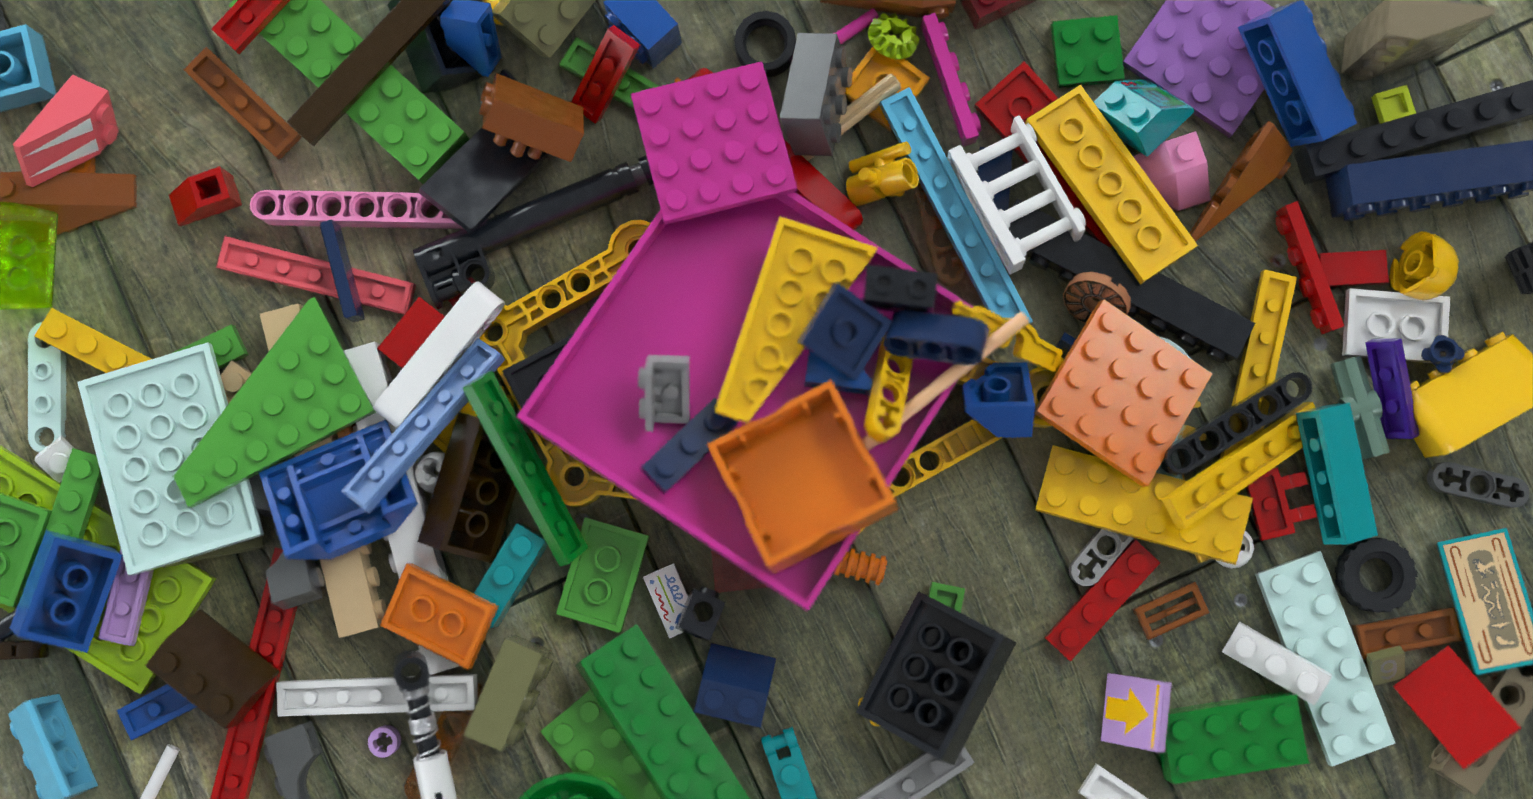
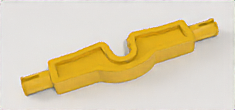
M957 301L953 305L956 308H952V314L979 319L985 322L990 329L989 336L1012 319L1003 318L985 307L974 306L971 308L962 301ZM1029 323L1014 334L1016 335L1013 350L1015 358L1032 363L1045 371L1055 372V370L1059 369L1064 360L1061 357L1063 351L1039 338L1038 333ZM1014 335L998 348L1005 349L1008 347Z

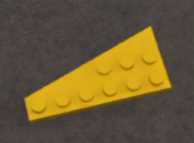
M779 217L715 408L716 414L744 423L750 422L805 347L797 341L833 283H839L849 290L878 251L877 247Z

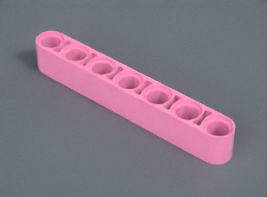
M263 190L254 194L250 202V209L253 215L268 225L320 227V222L332 219L341 227L463 229L441 210L434 218H427L426 211L433 204L419 193ZM275 201L274 211L269 215H265L264 207L266 204ZM302 202H308L306 213L297 216L296 210L298 205ZM340 202V212L335 216H329L331 205ZM367 203H374L372 214L362 217L361 210L363 206ZM403 203L407 204L406 213L401 217H394L396 206Z

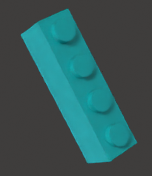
M1350 403L1325 405L1296 413L1323 544L1347 545L1377 536L1375 516L1373 514Z

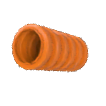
M851 548L837 565L834 575L839 576V573L845 574V578L854 576L857 581L863 578L865 583H870L871 580L875 581V585L879 586L883 582L886 570V556L882 555L881 558H876L874 553L868 556L865 555V551H861L859 554L855 553V549Z

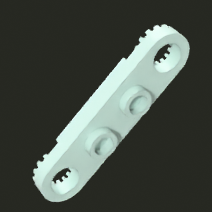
M42 322L36 324L28 335V442L31 448L39 453L46 448L39 442L40 432H43L46 428H50L53 431V442L61 435L64 438L66 437L65 352L53 346L42 347L39 343L40 340L34 337Z

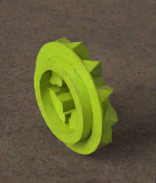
M882 13L879 18L873 19L868 29V38L874 49L891 59L910 57L916 51L920 40L916 35L917 27L909 26L908 18L904 20L898 19L896 13L890 17ZM890 30L894 34H900V38L898 39L895 35H888Z

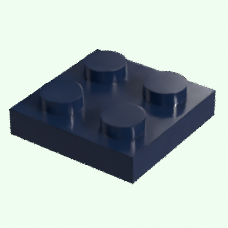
M833 283L797 342L849 379L857 380L891 326L892 321L839 283Z

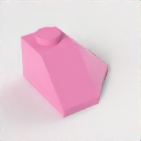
M1196 131L1164 141L1148 157L1142 153L1133 156L1171 209L1179 212L1210 201L1208 165Z

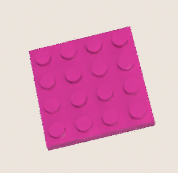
M762 61L631 93L665 225L797 192V185Z

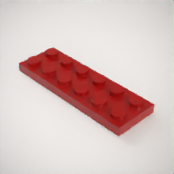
M1024 61L975 103L974 108L1004 139L1012 135L1010 129L1015 117L1020 115L1025 123L1027 118L1059 98ZM1036 141L1037 146L1073 208H1078L1082 212L1086 221L1085 230L1094 239L1112 247L1110 241ZM1020 146L1014 148L1013 151L1024 163H1028Z

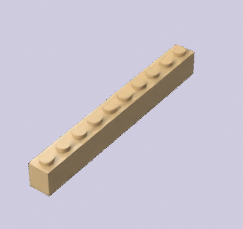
M294 304L260 314L268 351H270L303 308L302 305ZM336 433L295 454L294 457L339 439L338 434ZM371 543L334 559H320L339 638L382 627L380 624L387 607L385 601L379 599L377 586H380L379 574L375 566L371 567L368 555L372 553Z

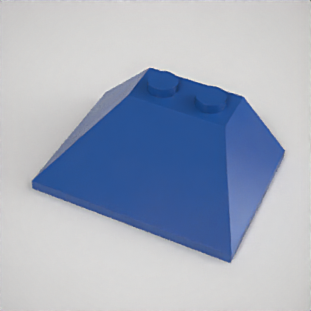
M386 419L259 472L284 555L287 559H334L395 533L418 505L407 473L398 480L369 514L342 492L344 487L392 435Z

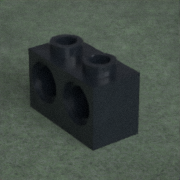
M868 265L865 273L862 300L875 310L890 312L908 310L932 313L935 305L938 273Z

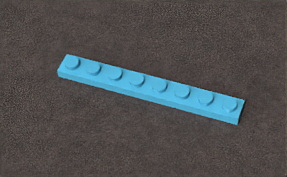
M909 87L880 101L879 106L898 142L907 141L910 144L911 153L906 155V157L910 158L915 164L919 182L985 308L1003 318H1013L1022 311L1030 321L1029 324L1032 323L1031 316L911 88Z

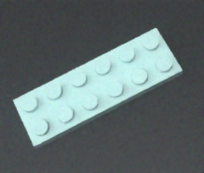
M1316 551L1255 573L1282 646L1332 674V678L1315 706L1303 699L1327 764L1335 766L1395 744L1322 552Z

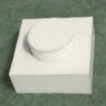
M61 435L37 454L34 461L55 481L60 483L63 479L72 448L74 447Z

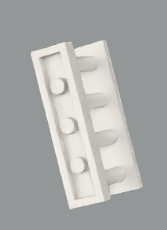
M1020 115L1013 119L1010 129L1012 135L974 154H966L962 146L959 145L949 150L947 156L989 239L1010 275L1022 269L1026 260L1024 256L1027 255V251L1069 231L1074 242L1081 239L1085 231L1084 226H1086L1082 212L1078 208H1073L1037 146V137L1034 129L1029 123L1025 124ZM1020 146L1028 163L990 182H982L976 172L978 166ZM1036 174L1045 191L1005 211L996 208L992 201L994 194ZM1052 202L1061 220L1021 240L1013 238L1008 229L1011 222Z

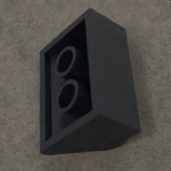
M391 0L387 4L389 11L401 0ZM452 0L405 49L422 93L449 91L483 77L446 43L444 30L440 26V17Z

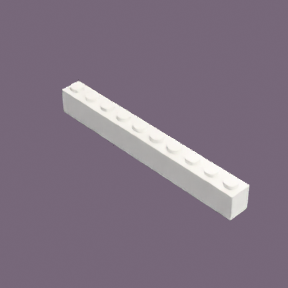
M375 341L344 350L373 407L381 394L393 381L386 355L377 349L380 344ZM376 412L357 422L356 426H353V433L381 422L385 418ZM388 422L393 434L397 428ZM414 462L406 473L418 505L395 533L383 537L385 541L389 540L392 553L388 556L392 571L394 573L398 572L399 579L405 565L412 563L449 581L441 551L417 542L428 504L424 490L417 484L414 474L416 462ZM418 645L419 650L417 651L425 656L428 663L429 675L460 666Z

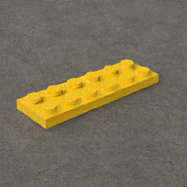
M1081 85L1027 118L1025 124L1029 123L1032 126L1037 142L1140 284L1149 280L1198 246Z
M1053 445L1035 511L1236 565L1253 498L1235 494L1186 529H1176L1162 498L1186 483L1187 480L1156 473L1149 486L1142 487L1099 457Z

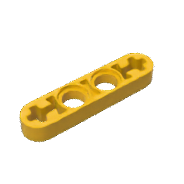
M886 334L880 342L865 418L867 434L871 439L880 443L886 442L895 436L901 428L913 358L896 356L885 349L883 343ZM888 359L894 360L900 368L899 374L891 371L888 366ZM882 388H887L893 393L894 403L887 401L883 397Z

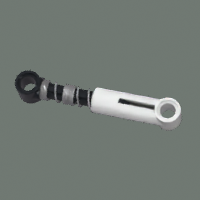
M406 650L396 657L393 664V672L399 691L403 692V699L407 700L409 711L406 713L410 714L411 717L408 720L410 732L412 735H415L413 743L417 744L418 753L413 758V764L421 799H457L447 751L439 748L441 741L436 737L438 725H436L435 713L430 710L429 705L432 699L427 696L430 692L428 688L430 684L428 663L425 656L420 652ZM409 663H415L420 666L421 670L414 677H406L401 673L402 668Z

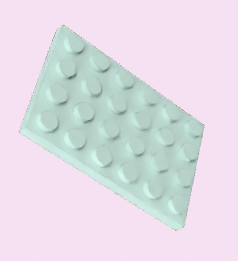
M207 342L77 382L128 575L134 576L264 535L249 479L190 508L187 506L173 478L228 405L212 344Z

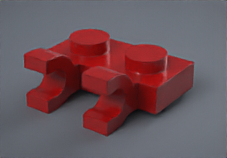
M1278 467L1273 468L1246 486L1248 497L1253 498L1251 510L1260 541L1296 533L1293 523L1317 517L1314 504L1289 509L1284 490L1308 485L1305 471L1280 477Z

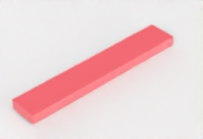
M227 236L224 237L216 268L339 299L329 262ZM352 268L361 305L404 315L411 307L416 288L415 283Z

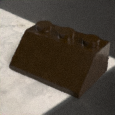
M203 610L196 612L169 635L145 665V667L224 729L240 724L280 672Z

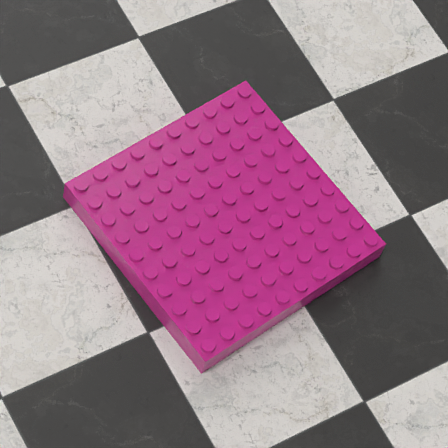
M795 192L667 225L664 224L660 209L519 412L517 418L523 425L807 612L860 530L773 574L767 567L746 525L744 513L735 495L728 488L711 452L700 460L666 494L641 471V467L687 423L655 422L653 432L646 431L645 419L639 418L640 398H645V389H639L638 387L639 368H645L648 355L690 356V421L714 398L719 399L779 217L878 248L876 254L849 288V291L861 300L868 265L917 270ZM937 284L935 305L932 313L957 316L952 314V308H956L953 305L957 301H962L971 308L973 306ZM877 310L889 320H891L892 315L895 313ZM880 343L864 368L872 381ZM804 348L750 422L775 413L787 402L814 389L804 387L808 349ZM913 358L905 404L955 365V363ZM888 359V366L891 371L899 374L900 368L894 360ZM957 381L903 423L895 436L886 442L878 443L869 451L888 487ZM882 388L883 397L887 401L894 403L893 393L887 388ZM837 391L860 437L863 439L868 435L865 430V418L870 396ZM739 421L738 425L733 430L747 423Z

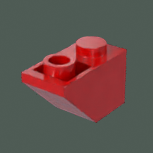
M220 166L188 177L169 194L170 202L180 227L242 206L233 175Z

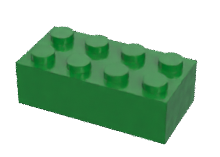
M1286 691L1169 709L1165 752H1159L1163 777L1171 784L1309 763L1297 694Z

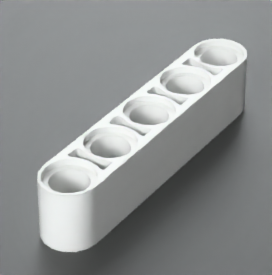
M479 281L472 284L381 394L373 409L398 428L476 339L482 336L502 311L505 302Z

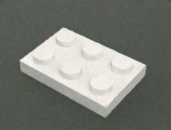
M1351 288L1346 290L1342 356L1368 358L1365 342L1372 339L1402 338L1406 361L1431 363L1430 361H1424L1421 353L1424 348H1429L1432 345L1436 336L1445 335L1448 337L1450 297L1439 296L1429 300H1419L1405 296L1400 292ZM1445 352L1439 353L1443 357L1446 356Z

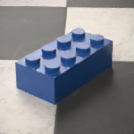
M1303 0L1272 9L1237 27L1291 147L1325 141L1357 124L1353 105L1343 92L1339 73L1332 67L1327 55V46L1324 40L1319 37L1313 23V14Z

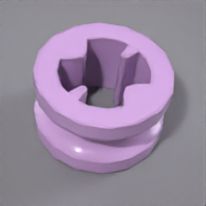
M391 725L378 727L371 732L368 738L369 750L377 757H388L394 754L401 745L400 732ZM382 732L387 733L386 738L389 736L392 738V744L387 746V750L382 749L383 745L378 746L377 739L382 737Z

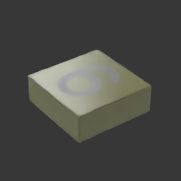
M1400 645L1367 653V671L1373 686L1405 678V652Z

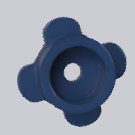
M1438 335L1434 338L1429 348L1422 350L1421 357L1424 361L1433 363L1437 367L1438 372L1448 373L1451 371L1452 365L1456 360L1463 359L1464 350L1453 339L1445 335ZM1445 352L1446 356L1443 357L1439 353Z

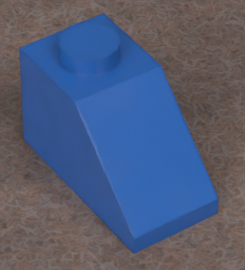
M452 0L440 17V26L444 30L446 43L482 76L489 77L502 58L491 3L473 0Z
M811 351L808 352L804 387L816 388L832 380L837 391L870 396L873 381L864 369L857 380H851Z

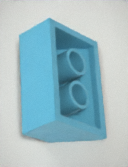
M60 694L30 699L8 713L11 720L10 730L21 744L24 751V764L34 775L37 783L36 792L40 799H71L98 786Z

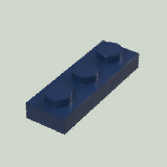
M716 398L704 407L641 467V471L664 494L710 452L707 446L708 443L730 433L738 425V420L715 413L718 402Z

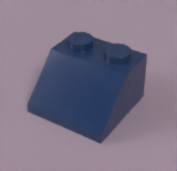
M711 643L694 712L761 728L776 658Z

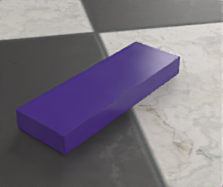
M1402 338L1372 339L1365 342L1374 391L1378 394L1382 405L1383 414L1380 421L1386 439H1414L1418 437L1419 429L1413 413V397Z

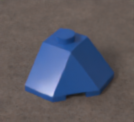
M1027 362L992 363L985 368L984 375L977 380L971 378L963 384L962 392L965 412L996 437H1032L1035 402Z

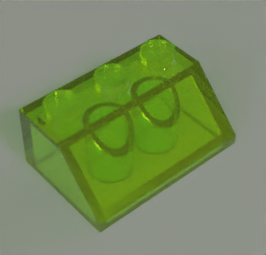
M0 202V310L53 308L58 214L56 212L14 202Z

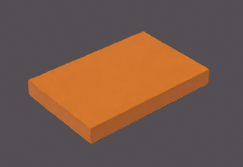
M407 563L380 626L466 669H471L499 606L412 563Z

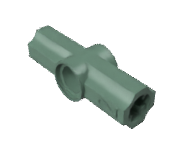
M1361 356L1330 364L1340 396L1337 404L1350 403L1362 460L1389 453V446L1380 421L1383 414L1381 401L1378 394L1370 388Z

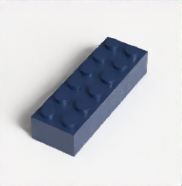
M1533 140L1346 165L1326 179L1332 218L1344 216V221H1354L1365 218V214L1376 212L1377 217L1397 214L1398 209L1409 208L1410 212H1420L1431 208L1430 205L1442 203L1443 208L1460 206L1464 204L1463 201L1475 199V203L1479 204L1494 201L1496 196L1507 194L1508 199L1528 196L1529 192L1533 191Z

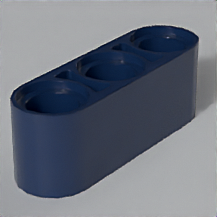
M899 310L892 315V324L886 333L883 345L888 352L900 357L976 365L982 360L990 329L985 322L979 319Z

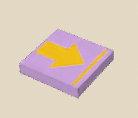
M1108 673L1101 741L1154 752H1165L1171 683Z

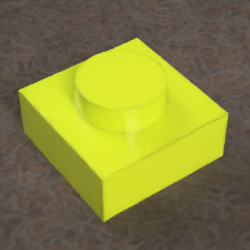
M1407 85L1376 93L1371 97L1380 124L1416 114Z

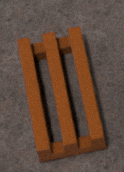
M1191 582L1132 609L1139 620L1140 627L1144 631L1146 640H1151L1210 613L1196 582ZM1192 591L1193 597L1151 616H1145V612ZM1198 604L1199 609L1153 630L1149 625L1191 605Z

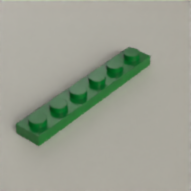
M493 371L484 373L462 387L557 563L560 567L568 565L587 550L588 546L521 422L517 418Z

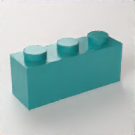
M516 523L474 594L499 606L490 625L491 628L499 627L548 546L543 535L522 523Z

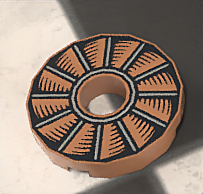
M1095 272L1079 273L1074 276L1063 293L1064 304L1069 313L1083 323L1087 322L1098 303L1091 297L1100 300L1105 299L1126 315H1128L1131 308V298L1120 283L1117 286L1110 282L1111 277Z

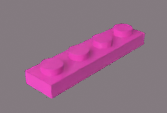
M932 13L922 18L920 27L961 143L965 147L976 143L979 136L978 132L981 131V124L976 112L971 113L967 102L970 101V93L966 83H960L956 72L960 70L959 62L955 52H949L946 41L949 40L945 23L943 21L938 22L936 13Z

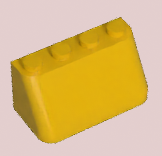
M1503 331L1484 341L1487 346L1483 349L1476 351L1475 348H1471L1465 351L1463 359L1457 360L1458 363L1452 365L1450 372L1440 373L1435 368L1427 373L1429 376L1428 380L1420 384L1417 380L1410 382L1413 397V413L1419 429V436L1414 438L1425 458L1452 453L1533 408V353L1514 334L1506 336Z

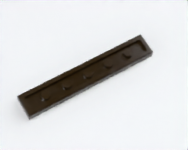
M401 0L289 118L287 123L307 142L315 146L446 7L450 0Z

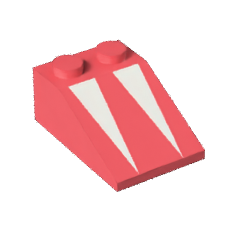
M72 74L13 144L26 185L34 187L101 154L108 144L110 145L115 141L118 135V127L109 91Z

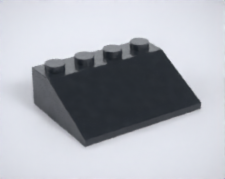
M918 591L856 713L937 759L955 765L1016 642Z

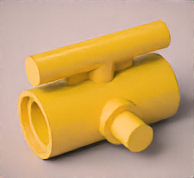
M907 141L849 161L850 171L852 173L859 172L856 175L850 176L846 181L847 194L854 205L862 206L883 199L886 196L892 197L896 195L899 197L905 191L918 186L919 176L913 161L907 157L895 161V159L911 153V147Z

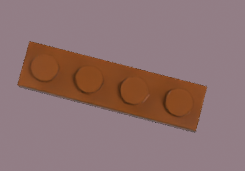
M207 47L184 69L195 82L277 159L281 160L302 138L295 129Z

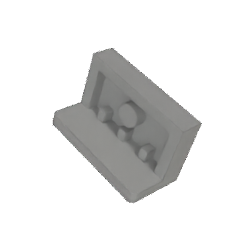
M648 355L645 368H639L638 387L639 389H645V398H640L639 418L645 419L646 431L653 432L655 422L689 423L690 356Z

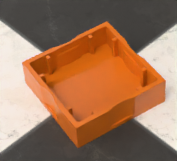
M832 380L787 402L775 413L765 418L751 421L707 444L728 488L735 495L744 513L746 525L767 567L773 574L798 563L899 510Z

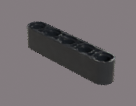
M1293 372L1267 384L1173 442L1172 446L1167 449L1165 458L1161 463V468L1173 475L1185 474L1197 468L1305 401L1312 393L1310 378L1301 372ZM1289 380L1294 381L1298 386L1296 397L1290 396L1286 390ZM1261 397L1265 398L1270 404V411L1267 415L1262 414L1257 407ZM1232 415L1238 416L1242 422L1241 430L1238 433L1232 431L1229 427V419ZM1204 432L1210 434L1213 438V446L1209 451L1205 450L1200 444V437ZM1175 450H1179L1184 454L1185 463L1181 468H1177L1172 464L1171 455Z

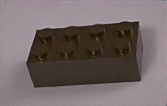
M459 412L417 542L441 551L493 563L517 488L479 418L462 412ZM527 433L532 443L534 435Z

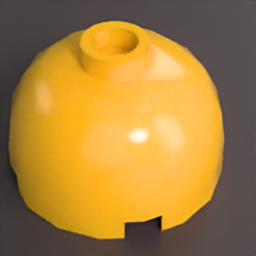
M1426 231L1415 233L1404 241L1400 249L1404 250L1400 261L1398 262L1395 258L1392 261L1389 275L1392 288L1405 296L1419 300L1439 297L1454 284L1458 274L1459 260L1454 248L1442 237Z

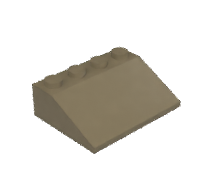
M1383 0L1345 36L1341 74L1352 75V78L1355 80H1371L1374 77L1441 55L1495 14L1496 7L1443 0Z

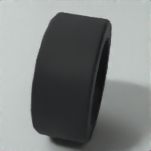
M771 11L755 12L743 19L736 30L734 44L737 60L741 66L757 63L758 61L753 59L747 51V38L758 27H773L784 38V51L778 59L773 62L763 63L766 77L777 76L787 70L792 63L796 44L795 31L790 22L779 13Z

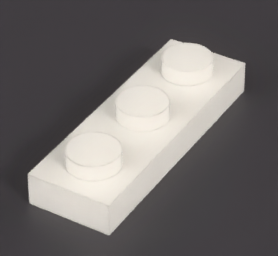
M1240 621L1222 650L1224 654L1288 691L1297 694V696L1314 706L1332 678L1331 673Z

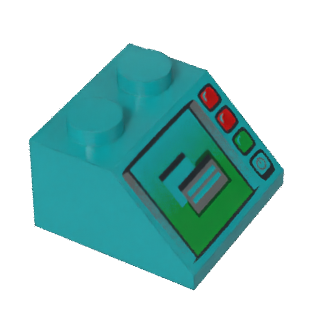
M1146 79L1115 81L1094 101L1119 138L1146 157L1195 112L1193 107Z

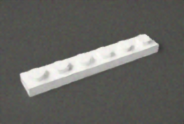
M477 674L429 676L430 684L428 688L430 692L427 696L432 699L429 704L431 711L475 709L478 702ZM394 677L277 682L278 716L407 712L409 708L407 700L403 699V692L399 691Z

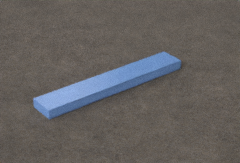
M477 338L344 487L342 492L369 514L467 404L469 400L462 387L489 371L494 373L505 360L502 354Z

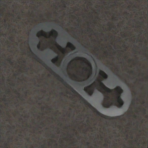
M1437 463L1427 473V482L1436 492L1504 508L1520 507L1528 501L1530 495L1528 485L1520 478L1456 463ZM1446 471L1448 476L1462 478L1460 483L1448 482L1443 486V480L1438 478V474ZM1476 475L1482 477L1486 483V489L1480 495L1475 494L1470 488V481ZM1496 487H1512V490L1517 492V497L1510 498L1508 494L1495 493Z

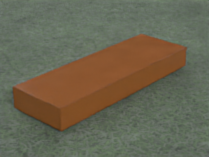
M1455 607L1352 625L1354 638L1363 659H1367V653L1399 645L1405 652L1462 641Z

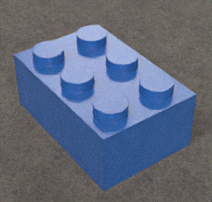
M46 530L10 629L21 638L87 653L123 555L109 546Z

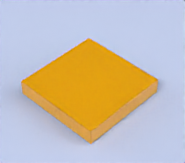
M872 47L853 71L851 87H846L845 95L847 100L853 103L887 75L893 74L901 84V89L898 92L910 87L915 98H917L929 82L930 77L907 60L885 57ZM880 106L868 114V116L891 132L892 129Z

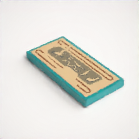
M1507 528L1437 542L1436 546L1475 676L1533 665V610Z

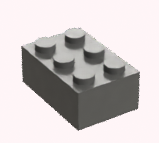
M798 33L780 114V120L794 155L833 156L835 143H839L841 140V125L839 122L841 115H845L847 109L845 92L846 87H851L852 69L847 67L846 50L844 47H841L837 34Z

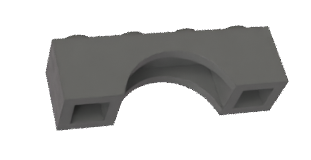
M258 473L249 478L256 509L265 517H273ZM283 551L275 564L266 570L272 603L283 610L323 598L321 587L324 586V577L320 568L316 567L315 559H287Z
M312 721L264 738L266 745H264L265 757L274 766L277 775L275 777V787L278 794L284 796V799H310L306 785L307 774L314 760L322 753Z

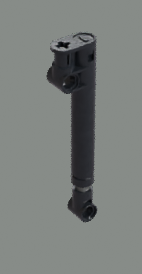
M647 156L638 158L639 163L628 166L626 161L615 166L616 168L614 169L609 168L488 218L472 234L462 229L413 249L415 260L435 307L439 310L443 308V302L460 295L463 296L468 288L474 284L470 282V277L476 269L482 268L485 270V277L480 283L489 290L495 283V274L487 254L623 199V196L633 195L639 192L637 187L647 182L649 186L654 184Z

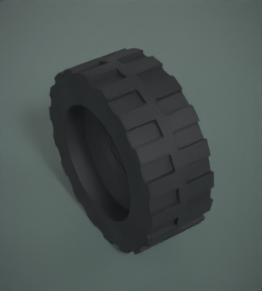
M1367 538L1354 542L1353 545H1348L1344 549V553L1339 555L1337 559L1338 564L1334 571L1336 573L1335 583L1340 589L1339 593L1341 596L1345 597L1350 605L1356 606L1363 611L1391 612L1394 608L1399 609L1402 607L1405 601H1409L1413 590L1416 589L1417 584L1415 582L1418 573L1415 570V561L1409 556L1406 548L1400 547L1399 543L1395 541H1389L1386 538ZM1373 558L1385 561L1392 572V580L1389 586L1379 592L1366 589L1359 577L1361 566L1367 560Z

